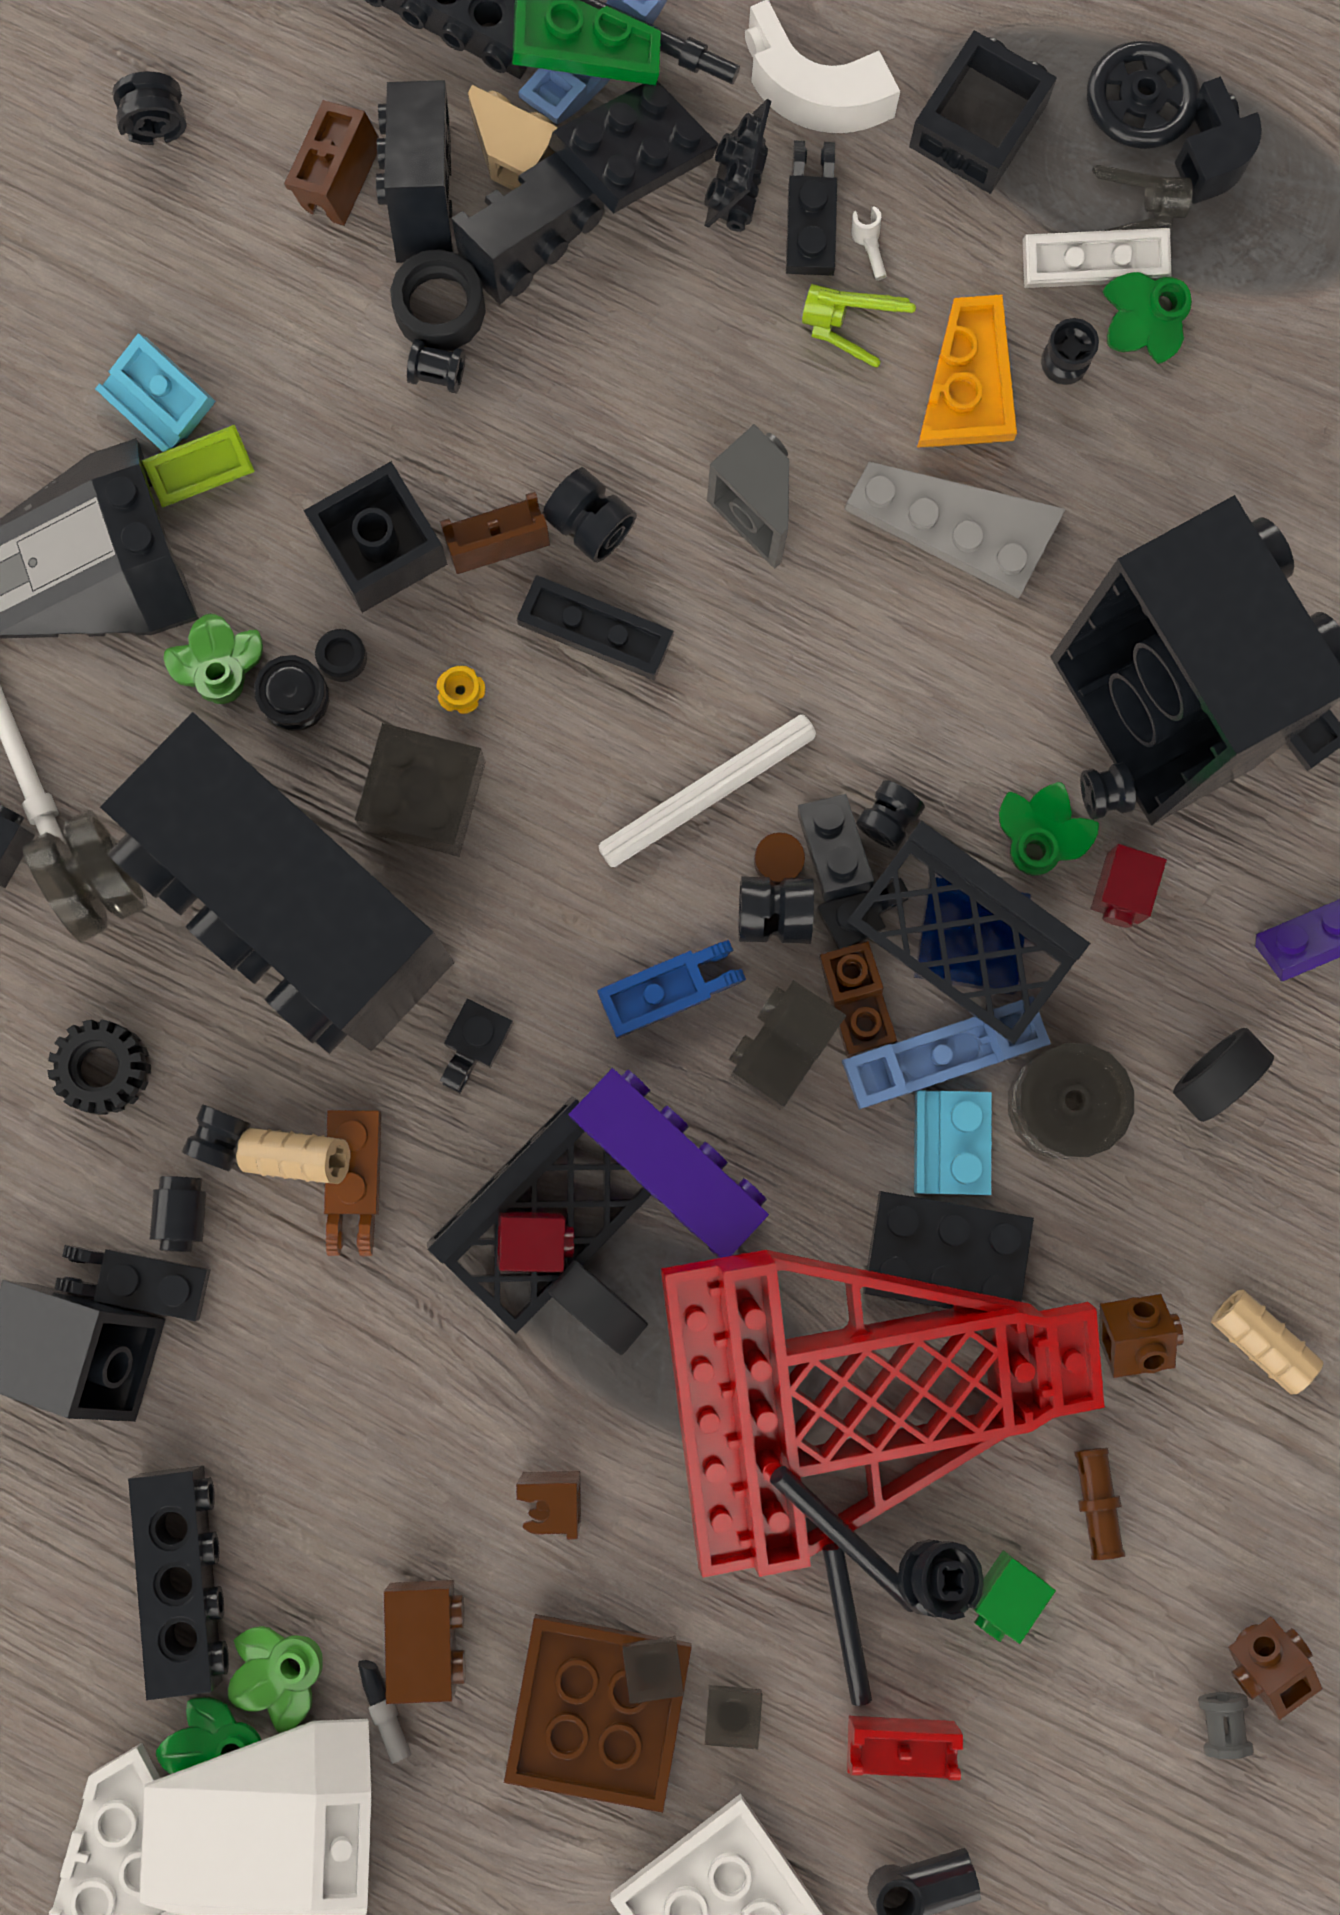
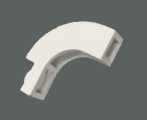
M769 0L750 7L749 29L745 30V39L753 57L751 82L764 101L766 99L771 100L770 107L774 111L797 125L827 133L856 132L895 118L900 90L880 51L844 65L828 66L815 63L802 56L792 46Z

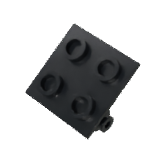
M766 99L752 114L746 113L739 126L731 134L726 133L722 137L715 154V161L719 163L717 176L711 181L704 200V204L709 207L705 227L709 228L721 218L727 221V228L732 231L742 232L745 230V226L751 223L756 203L755 198L759 192L757 185L761 183L768 155V148L765 145L766 140L763 135L771 100Z

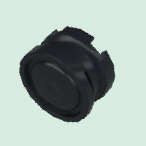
M143 71L122 77L114 84L112 95L117 106V128L121 135L128 134L130 142L140 145H154L153 139L164 137L165 142L169 143L178 139L185 132L187 126L186 117L182 106L179 105L182 99V91L179 83L174 78L160 72Z
M296 655L280 656L269 661L259 671L254 684L255 699L260 710L273 724L288 731L305 730L316 725L325 715L330 703L329 688L318 668L309 660Z
M930 1539L916 1542L906 1551L900 1562L898 1572L900 1594L906 1605L917 1614L948 1620L964 1618V1613L969 1608H976L982 1596L984 1583L982 1566L975 1553L964 1544Z

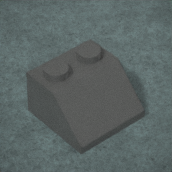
M753 424L710 463L707 502L775 569L782 563L788 533L789 458L787 457L788 452L785 446L775 435L771 433L765 435Z

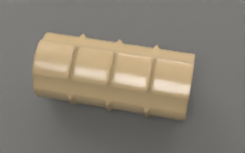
M248 1128L242 1133L238 1141L236 1159L241 1171L246 1173L277 1176L284 1179H301L306 1182L339 1184L344 1180L349 1170L350 1149L344 1139L325 1137L324 1135L317 1136L315 1134H297L292 1131L289 1133L282 1132L281 1130Z
M1244 1289L1232 1294L1216 1311L1211 1320V1323L1229 1339V1343H1234L1249 1357L1250 1361H1254L1268 1374L1269 1378L1274 1379L1290 1395H1296L1303 1391L1323 1367V1361L1305 1345V1341H1300L1285 1327V1323H1280L1266 1310L1265 1305H1260Z

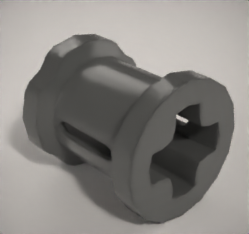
M1216 1692L1199 1696V1707L1205 1710L1208 1742L1204 1744V1754L1217 1759H1241L1253 1755V1743L1248 1741L1246 1736L1243 1710L1248 1707V1697L1245 1694L1234 1692ZM1224 1716H1227L1228 1734H1225Z

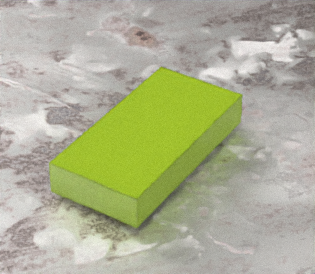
M235 424L142 460L162 508L255 472Z

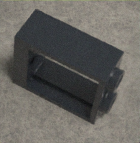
M974 30L916 119L909 148L991 194L1048 105L1057 77L1050 74L1040 63L1028 61L1008 50L1001 41L992 37H986ZM970 68L1028 100L998 148L940 115Z

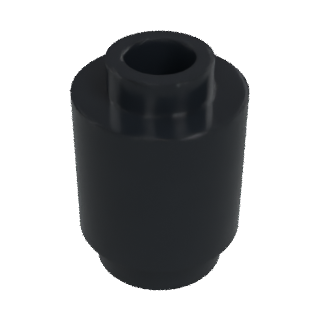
M161 1176L159 1178V1189L153 1190L150 1240L160 1241V1251L192 1252V1242H203L206 1192L201 1191L202 1178Z

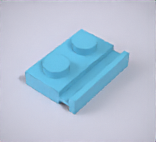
M139 333L108 371L111 374L103 385L99 383L95 388L162 452L175 448L183 438L187 439L216 402L156 345Z
M915 1091L914 1194L991 1195L992 1092Z

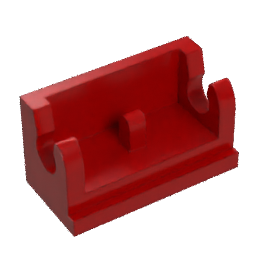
M849 1715L847 1773H850V1775L862 1776L863 1774L947 1778L952 1781H960L961 1770L958 1768L957 1755L958 1750H963V1733L955 1721Z

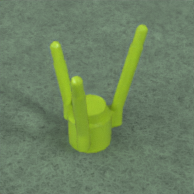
M811 284L805 301L802 323L813 326L812 338L828 341L857 359L873 367H879L881 363L879 358L831 331L832 326L842 327L847 306L913 313L916 311V305L910 303V300L905 297L845 292Z

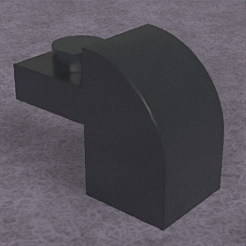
M1221 76L1202 84L1195 99L1198 111L1195 121L1201 133L1186 138L1175 161V166L1193 205L1221 195L1234 187L1243 176L1261 140L1262 126L1258 112L1240 118L1237 99L1232 93H1228Z

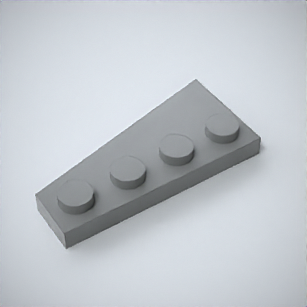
M868 462L845 507L846 511L1018 599L1066 510L874 462Z

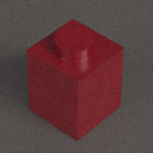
M1117 844L1106 854L1090 910L1103 913L1102 919L1115 926L1131 928L1133 923L1137 925L1151 916L1167 859Z
M499 1212L497 1266L499 1271L563 1272L564 1258H573L574 1227L565 1226V1218L561 1213Z

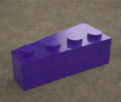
M611 1068L568 1114L569 1117L618 1164L626 1168L632 1177L661 1204L663 1203L678 1221L698 1239H701L717 1258L732 1256L769 1216L761 1207L767 1200L766 1197L745 1178L736 1184L722 1170L728 1162L707 1142H704L698 1148L683 1134L689 1128L688 1124L670 1107L666 1105L659 1112L644 1098L651 1090L629 1069L621 1076L615 1069Z

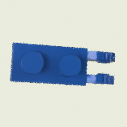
M725 940L693 954L691 951H688L597 990L616 1038H621L711 999V995L720 993L745 981V975L742 969L725 972L720 977L705 983L698 968L710 962L726 958L729 953L734 951L730 941Z

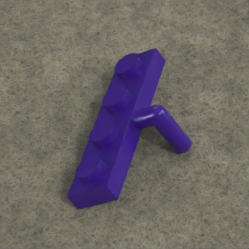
M1340 899L1256 934L1255 947L1281 982L1340 958Z

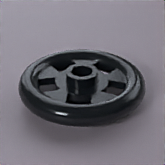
M1131 41L1112 48L1096 63L1087 84V103L1095 123L1111 139L1125 146L1150 149L1167 145L1178 139L1188 130L1198 112L1195 99L1200 87L1193 68L1177 51L1157 42ZM1143 61L1145 70H1138L1131 74L1127 73L1125 64ZM1167 70L1175 78L1177 84L1167 88L1165 81L1158 74ZM1107 84L1121 86L1119 92L1120 100H1107ZM1138 88H1148L1152 94L1143 95L1139 92ZM1166 102L1178 109L1170 121L1158 115ZM1128 112L1133 116L1145 118L1143 127L1137 128L1123 122L1125 113Z

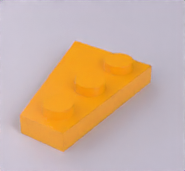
M1003 295L954 298L917 448L1014 441L1017 429Z

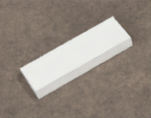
M1170 228L1026 234L1023 238L1024 288L1108 284L1116 277L1132 272H1140L1154 281L1162 277H1172Z

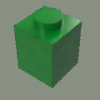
M1003 1550L984 1577L982 1596L976 1608H973L979 1614L974 1623L999 1642L1007 1635L1018 1644H1021L1056 1590Z

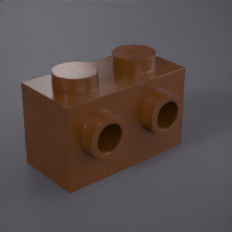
M454 1580L390 1583L384 1591L386 1704L452 1701L457 1690V1684H465L466 1680L465 1650H456L455 1629L464 1628L463 1595H454Z

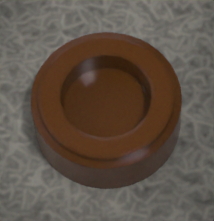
M782 832L772 833L763 838L758 844L754 855V866L760 877H770L774 885H779L784 878H797L805 863V852L801 843L794 836Z

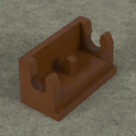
M322 100L284 182L287 190L293 192L300 205L308 213L313 215L318 205L324 209L327 217L333 223L345 226L377 156V138L379 136L366 112Z
M535 491L525 494L526 500L454 523H451L450 518L440 521L456 574L550 546L548 526L544 514H541Z
M580 1471L523 1472L516 1484L517 1500L529 1503L537 1501L536 1508L530 1509L528 1514L531 1518L542 1521H526L523 1523V1529L536 1535L567 1534V1540L578 1539L581 1527Z

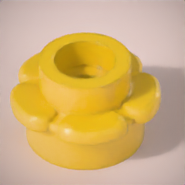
M455 666L440 675L436 683V688L439 690L437 699L440 705L449 712L457 710L460 714L471 713L478 707L479 699H482L485 695L483 679L477 677L474 669L468 666ZM463 686L465 688V692L463 694H457V687Z

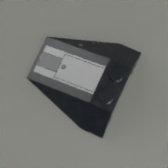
M137 438L90 453L0 518V638L58 637V634H87L89 637L105 636V633H135L136 636L154 635L199 619L185 576L174 560L150 490V487L153 485L143 465L142 460H144V456Z

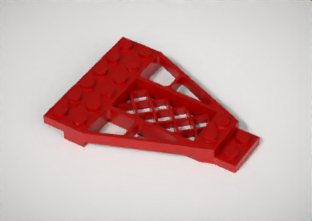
M761 1250L661 1268L697 1562L702 1578L749 1568H755L758 1576L762 1577L811 1567L810 1557L820 1552L823 1546L834 1543L818 1527L807 1533L805 1515L771 1484L770 1477L780 1466L787 1467L801 1481V1477L865 1465L868 1496L837 1515L854 1531L1009 1436L1030 1433L1055 1417L1105 1408L1097 1309L1089 1302L1038 1311L1029 1303L771 1250ZM785 1270L844 1282L849 1314L848 1324L838 1330L785 1339L777 1272ZM868 1287L952 1304L954 1307L941 1311L864 1324L860 1289ZM983 1330V1336L977 1331ZM951 1336L940 1351L926 1341ZM971 1336L982 1344L985 1349L967 1371L952 1359ZM899 1346L889 1360L875 1351ZM920 1346L935 1358L918 1380H915L901 1370V1368L917 1347ZM848 1355L838 1370L824 1361V1359ZM869 1356L883 1366V1368L869 1387L864 1390L849 1378L865 1357ZM796 1365L789 1374L788 1366ZM817 1366L832 1378L815 1400L800 1391L798 1386L811 1369ZM948 1366L959 1374L962 1379L944 1401L929 1389ZM986 1371L988 1386L980 1381ZM897 1376L908 1384L911 1389L893 1410L878 1398L894 1377ZM845 1386L860 1398L842 1420L826 1408L842 1387ZM977 1387L988 1395L989 1399L977 1414L965 1416L957 1409L973 1388ZM791 1396L808 1407L796 1424L794 1423ZM926 1397L939 1408L927 1424L915 1426L907 1420V1417L921 1399ZM873 1406L888 1418L877 1433L864 1436L855 1428ZM820 1416L837 1427L824 1444L812 1445L803 1439ZM943 1450L881 1488L879 1462Z

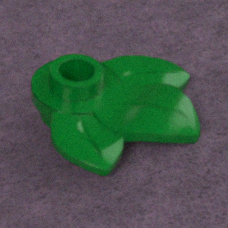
M1132 272L1116 277L1104 287V296L1118 310L1112 318L1107 331V344L1111 349L1120 352H1132L1146 346L1150 356L1157 364L1167 361L1178 352L1184 340L1182 321L1188 316L1192 305L1190 290L1183 281L1173 277H1162L1154 281L1140 272ZM1161 296L1167 297L1171 301V311H1166L1159 304Z
M1056 782L1041 789L1032 797L1030 802L1017 793L1008 792L999 809L1000 827L1011 840L1010 857L1013 864L1024 874L1041 876L1050 872L1059 861L1079 859L1090 849L1098 835L1099 823L1097 821L1087 818L1071 819L1070 800L1065 785L1062 782ZM1027 845H1038L1043 852L1042 858L1039 860L1031 859L1026 852Z
M196 1697L187 1701L186 1716L189 1727L169 1735L159 1745L155 1755L162 1768L167 1773L173 1774L226 1754L227 1745L230 1743L242 1748L261 1741V1737L252 1726L243 1722H236L227 1704L213 1697Z

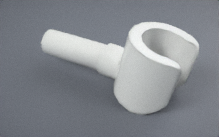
M873 206L871 207V224L869 225L859 222L857 212L854 211L851 234L856 243L864 245L875 280L879 281L885 279L887 275L878 243L882 218L881 212Z

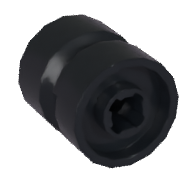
M581 467L573 471L559 484L545 504L542 513L545 520L561 534L566 536L574 534V545L593 562L598 563L610 555L624 540L635 523L637 513L618 496L610 495L606 497V486L586 468Z
M741 876L738 938L740 942H768L772 935H777L782 943L811 944L814 920L813 879L784 878L779 885H774L770 877Z

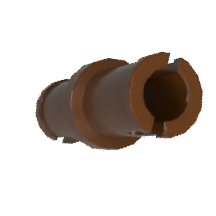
M1094 1448L1074 1452L1077 1459L1083 1499L1078 1500L1079 1511L1085 1512L1091 1560H1109L1126 1556L1125 1550H1123L1117 1508L1122 1507L1120 1496L1114 1495L1108 1448Z

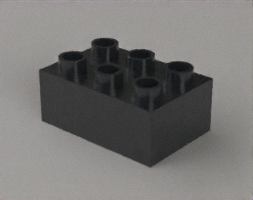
M1235 495L1118 558L1050 656L1113 763L1123 762L1128 767L1134 783L1136 801L1151 826L1251 771L1340 701V626L1332 617L1324 612H1316L1311 616L1308 614L1287 580L1294 572V559L1286 538L1280 529L1267 518L1260 517L1251 522Z
M194 712L100 806L107 815L127 832L107 855L155 898L159 897L180 916L197 898L200 899L205 906L185 927L234 971L237 969L253 984H256L271 967L279 972L284 979L264 1000L312 1044L316 1042L329 1054L347 1035L372 1051L455 963L434 931Z

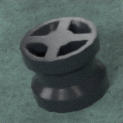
M1125 763L1112 764L1108 771L1098 772L1095 769H1089L1081 773L1080 787L1082 799L1087 814L1091 819L1103 818L1108 811L1117 810L1123 814L1132 812L1135 809L1136 795L1134 783Z

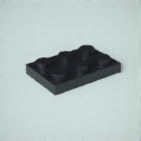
M657 80L656 86L641 84L557 128L552 132L548 146L614 214L713 158L718 142Z
M879 1191L866 1270L1022 1302L1034 1218ZM868 1287L863 1288V1294L947 1309L954 1307L952 1304Z

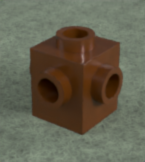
M1162 1294L1132 1297L1100 1304L1099 1341L1113 1378L1142 1373H1156L1176 1367L1177 1346L1183 1345L1184 1342L1183 1329L1179 1316L1176 1313H1169Z
M1271 1616L1259 1625L1254 1624L1245 1628L1238 1635L1236 1641L1228 1647L1237 1665V1668L1231 1672L1236 1682L1251 1700L1260 1696L1279 1721L1323 1689L1314 1666L1309 1661V1658L1313 1655L1307 1644L1293 1628L1284 1632Z

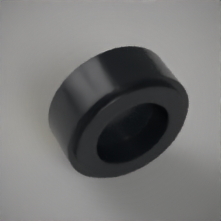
M334 629L325 633L319 639L315 648V659L326 677L334 681L346 682L362 673L367 663V652L361 639L354 632L346 629Z

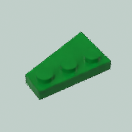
M515 0L512 64L656 86L660 70L661 31L608 6L599 10L580 0Z

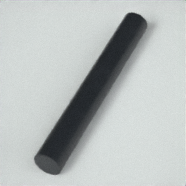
M835 1543L823 1546L822 1550L852 1705L863 1706L872 1701L847 1562L845 1552Z

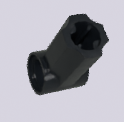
M965 1848L903 1867L894 1864L884 1865L875 1870L867 1886L868 1898L877 1915H934L981 1900L976 1872L969 1853ZM899 1886L908 1889L907 1898L902 1905L897 1908H888L883 1905L885 1895L890 1889Z

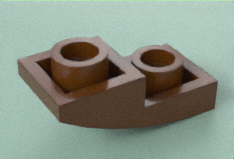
M869 941L820 954L819 958L827 991L847 1058L888 1044L897 1043L894 1028L882 994L884 987Z

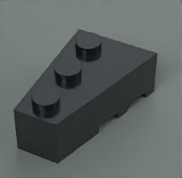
M445 80L387 82L386 103L378 104L380 134L386 136L385 138H377L379 169H385V173L376 174V191L378 204L387 205L396 263H404L407 259L422 251L442 249L454 253L449 218L453 217L452 200H449V176H452L451 139Z
M553 153L520 174L518 181L522 185L503 196L496 189L485 196L484 202L488 206L475 215L469 217L462 211L451 218L458 254L473 265L481 279L482 288L499 305L511 295L515 297L524 292L532 282L533 275L545 264L552 265L564 255L568 244L581 232L586 234L592 231L603 217L604 203L556 153Z

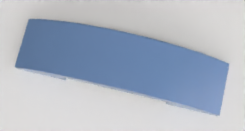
M607 0L606 3L653 24L667 0ZM539 68L520 89L519 98L558 125L585 106L610 79Z
M1033 996L1029 997L1030 1004L1034 999ZM1022 1000L993 1009L994 1017L1012 1029L1024 1013ZM1039 1012L1015 1044L1009 1042L977 1017H972L895 1044H888L844 1059L842 1064L860 1110L1048 1046L1051 1043Z

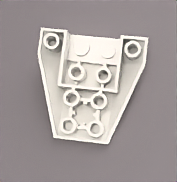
M368 1719L312 1721L145 1784L139 1903L179 1915H366L368 1906L371 1821V1768Z

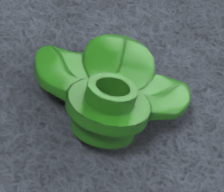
M211 613L205 614L193 624L188 636V645L170 647L165 650L164 663L170 676L178 684L196 687L198 693L208 701L216 704H227L237 699L242 693L245 673L259 663L263 653V642L258 630H248L234 635L230 625L224 618ZM224 674L220 679L214 680L217 676Z
M259 1626L244 1631L234 1639V1644L240 1657L246 1663L230 1679L228 1699L233 1705L244 1711H261L267 1708L272 1724L279 1733L293 1729L307 1716L312 1707L311 1686L319 1678L323 1667L321 1649L309 1637L293 1635L284 1638L269 1627ZM288 1658L295 1659L299 1663L300 1672L292 1668Z

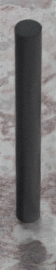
M778 1467L770 1477L771 1484L908 1612H913L906 1605L900 1594L898 1572L787 1467Z

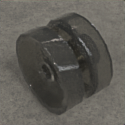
M87 809L65 821L64 837L67 845L59 837L48 832L23 845L26 862L40 890L60 921L79 942H86L107 930L108 919L104 906L114 916L124 920L148 907L142 887L107 855L117 844V841L92 810Z
M1065 1043L1032 1057L1017 1071L1008 1091V1115L1016 1135L1030 1150L1053 1160L1087 1158L1109 1150L1126 1134L1134 1115V1089L1126 1069L1111 1053L1091 1044ZM1065 1097L1075 1098L1077 1108L1070 1110L1065 1104Z

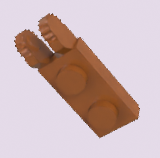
M327 1110V1137L346 1140L350 1149L349 1170L344 1180L339 1184L325 1183L324 1214H328L326 1222L327 1256H339L343 1248V1214L360 1215L359 1232L357 1234L359 1255L372 1256L375 1215H379L381 1111Z

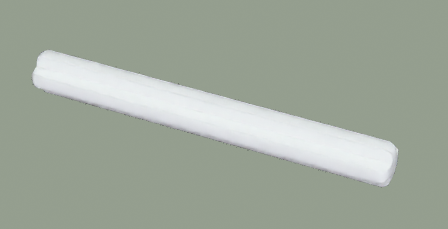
M798 715L602 841L599 845L601 855L608 865L617 867L814 740L816 731L812 723L805 715Z

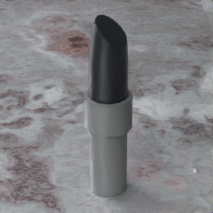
M369 1660L359 1661L358 1667L362 1686L370 1705L368 1707L374 1726H378L391 1764L396 1763L411 1755L397 1717L399 1715L396 1704H386V1685L378 1666Z

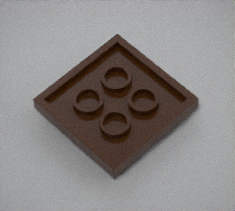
M535 1614L504 1783L663 1813L692 1648L691 1643Z

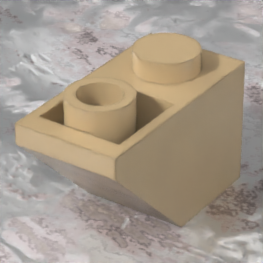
M472 85L468 92L471 117L491 180L514 190L522 185L518 181L520 174L555 153L548 144L552 132L558 127L554 126L552 121L541 113H528L512 105L505 96L496 91L486 92Z

